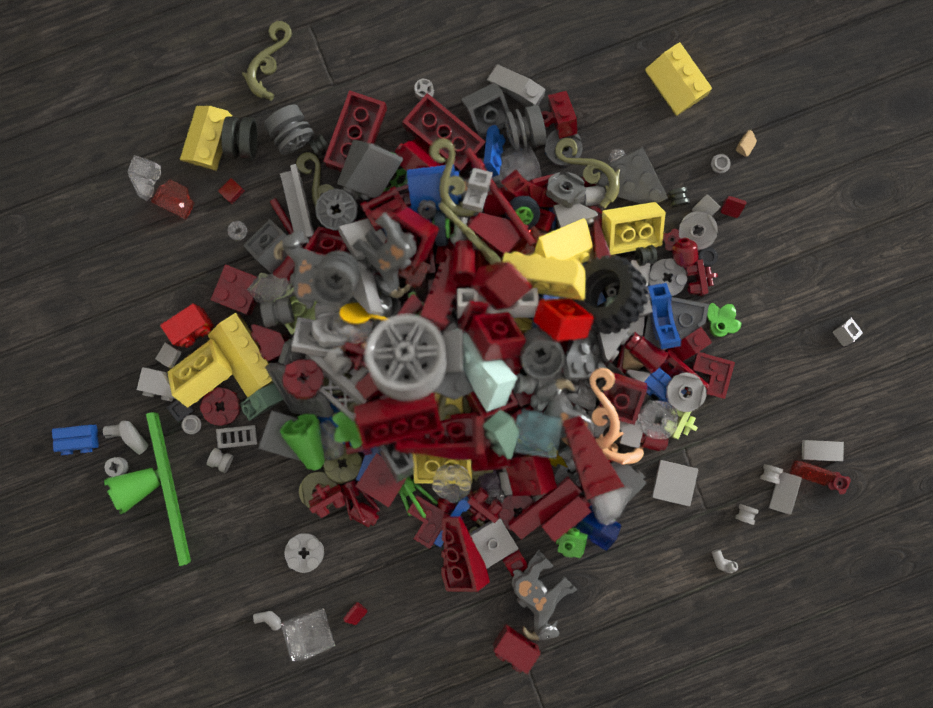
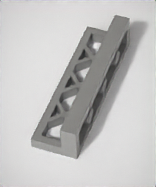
M293 164L290 165L291 171L280 174L293 231L301 230L304 232L305 240L309 241L314 234L301 174L297 165Z
M306 354L304 360L315 361L322 370L323 377L329 380L330 386H322L319 392L354 421L356 419L355 414H352L347 409V403L355 402L357 405L369 403L370 399H364L355 385L344 375H336L332 370V366L328 365L322 356ZM302 375V377H303L305 380L309 379L308 377H305L304 375ZM332 390H341L344 393V399H335L332 396Z

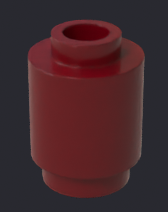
M645 429L640 443L643 448L660 452L661 450H666L669 438L662 432Z
M358 502L366 521L363 524L355 506H353L349 514L353 517V520L368 528L370 525L374 526L379 518V515H377L378 510L363 502Z

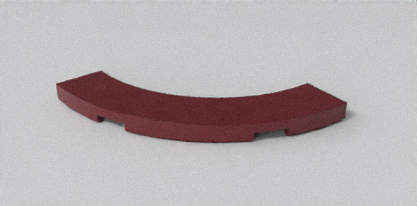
M514 170L500 181L515 197L528 196L534 199L539 207H554L559 204L547 197V187L529 182L517 170ZM581 177L584 181V187L596 186V184L587 183L584 177Z

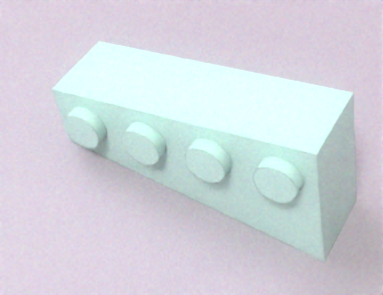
M463 333V371L487 412L506 405L517 377L501 359L483 361L468 333Z

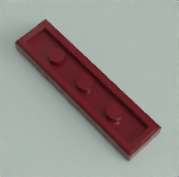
M569 476L557 484V488L547 492L508 523L509 527L521 540L582 492Z

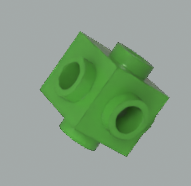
M571 528L557 540L556 544L559 545L558 552L563 553L564 556L569 558H581L585 550L588 534L581 533L576 528Z

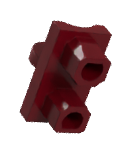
M703 259L697 260L691 267L684 268L686 276L695 275L696 282L688 284V293L698 294L699 296L708 294L707 284L708 286H714L713 278H717L718 274L712 273L711 267L704 269Z
M353 335L350 342H346L344 346L345 353L352 355L349 359L352 363H355V370H359L361 366L368 368L366 361H364L366 360L365 349L361 348L364 339Z
M318 483L315 485L317 491L312 493L313 499L309 500L310 511L312 514L315 512L320 518L328 515V504L333 503L336 509L345 505L342 488L339 484L331 488L329 484L322 487Z
M482 487L475 493L471 491L468 494V503L471 505L468 510L473 513L471 520L476 521L479 518L485 521L488 518L493 523H496L503 504L497 499H494L490 504L486 503L485 500L489 497V494Z

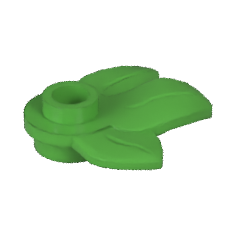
M713 303L709 305L707 319L711 323L710 332L712 335L723 337L727 333L734 334L740 329L741 322L735 319L736 309L733 304H726L721 309Z
M343 412L337 413L332 418L339 425L335 431L334 440L336 442L350 440L354 449L358 448L362 442L355 420L352 421Z

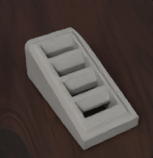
M255 425L216 429L218 449L257 444ZM246 430H250L251 441H247ZM238 431H242L243 442H239ZM230 432H234L235 443H231ZM222 433H226L227 444H223Z

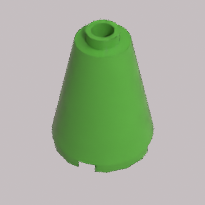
M304 414L297 416L299 420L293 422L291 419L287 421L280 429L282 438L307 469H320L325 462L319 420L316 418V415Z
M152 467L105 479L104 483L105 486L108 485L110 488L108 493L116 509H120V514H123L159 487L161 480L158 469L154 471Z

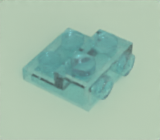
M522 409V415L518 414L516 426H520L515 444L516 452L556 458L563 419L542 415V412Z

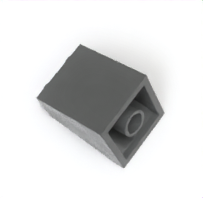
M353 140L337 184L343 186L342 190L354 194V191L360 193V198L370 201V198L374 199L382 194L403 158L371 143Z
M271 411L259 449L301 461L282 438L280 429L287 421L292 419L294 422L299 420L298 417L280 411ZM320 425V431H321V437H322L323 430H321V427H322V426Z

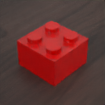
M570 298L543 299L538 302L533 322L541 330L548 333L553 340L561 342L563 340L587 338L594 316Z
M195 304L190 305L160 325L173 345L186 348L195 344V339L198 337L207 336L211 329L215 327L205 310Z

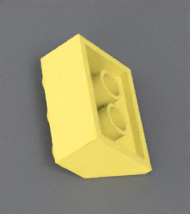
M680 42L665 51L645 69L676 116L706 97L712 90V87Z
M196 106L180 160L217 171L223 152V122L225 117L232 115L228 111L216 107Z
M656 202L602 211L601 228L610 254L636 251L637 247L646 248L648 245H653L654 247L662 246L665 211Z
M583 218L539 237L534 254L544 258L554 256L561 260L575 259L582 264L587 262L593 245L586 220Z
M212 338L167 372L172 396L188 408L232 375L230 362Z
M412 453L414 483L472 484V460H454Z

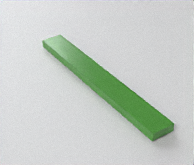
M151 412L147 413L146 417L179 566L190 563L191 558L159 414Z

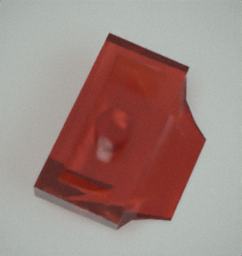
M170 179L164 185L159 186L151 200V203L185 220L195 204L189 197L188 188Z

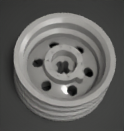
M414 315L391 317L373 330L366 344L365 358L371 376L377 387L389 397L403 401L423 398L432 393L444 378L447 360L442 337L430 322ZM408 334L409 336L406 339V342H404L402 340L403 335ZM423 343H426V344L428 345V347H420V346H421V344H423ZM386 345L392 346V348L384 349ZM423 363L428 364L426 369H421ZM391 365L392 367L390 371H386L385 366ZM410 375H411V378H410V379H408V380L403 379V376H410Z

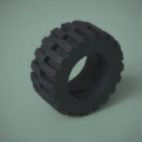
M609 255L601 256V259L597 257L591 260L592 263H586L583 266L585 270L584 300H572L594 316L591 329L603 334L619 333L622 328L626 330L631 327L630 324L638 320L639 314H643L645 310L643 306L648 302V297L646 296L649 293L648 286H646L647 282L642 273L626 259L616 255L611 257ZM620 282V290L615 300L605 307L598 308L597 302L602 290L611 283Z

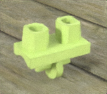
M672 408L670 413L678 416L676 423L666 420L662 428L670 434V437L679 439L684 426L683 434L687 436L690 430L696 431L698 427L693 425L696 418L690 416L691 412H681Z

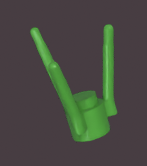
M407 477L398 493L407 511L410 507L406 497L409 495L421 516L425 518L426 515L413 495V492L416 491L414 487L433 504L437 505L438 503L418 483H414V479L411 480L410 477Z

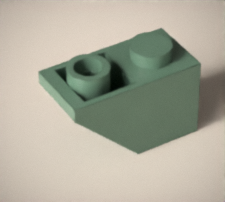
M272 383L257 390L243 401L240 406L250 421L279 404L283 398L275 384Z
M499 410L483 424L487 432L485 436L493 443L494 446L492 448L496 454L510 459L513 455L519 430L512 417Z

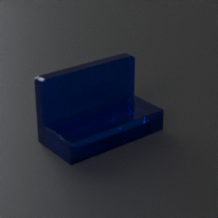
M589 506L588 508L591 512L579 521L575 528L581 533L588 534V540L607 551L616 541L621 524L594 507Z

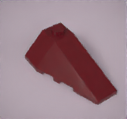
M461 517L442 518V540L444 541L442 557L444 558V566L441 567V574L445 589L452 592H478L490 582L486 564Z

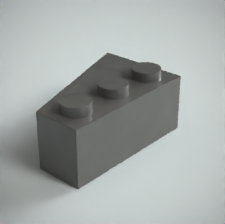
M396 442L376 446L396 483L414 474L412 453L396 451Z

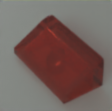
M797 460L793 461L790 470L791 475L824 486L828 485L836 477L835 472Z

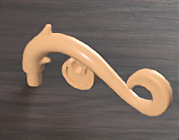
M599 368L592 372L590 384L603 406L594 409L592 421L597 426H604L608 419H604L603 415H607L610 419L608 433L604 437L603 434H600L599 438L595 439L601 449H605L620 436L624 435V433L619 432V418L614 406L596 385V379L603 377L606 379V385L602 387V390L610 389L614 384V375L606 368Z
M566 437L561 438L562 441L568 445ZM614 442L609 447L602 449L607 459L622 465L634 464L640 461L644 455L641 445L639 448H634L632 452H627L626 454L617 453L619 447Z

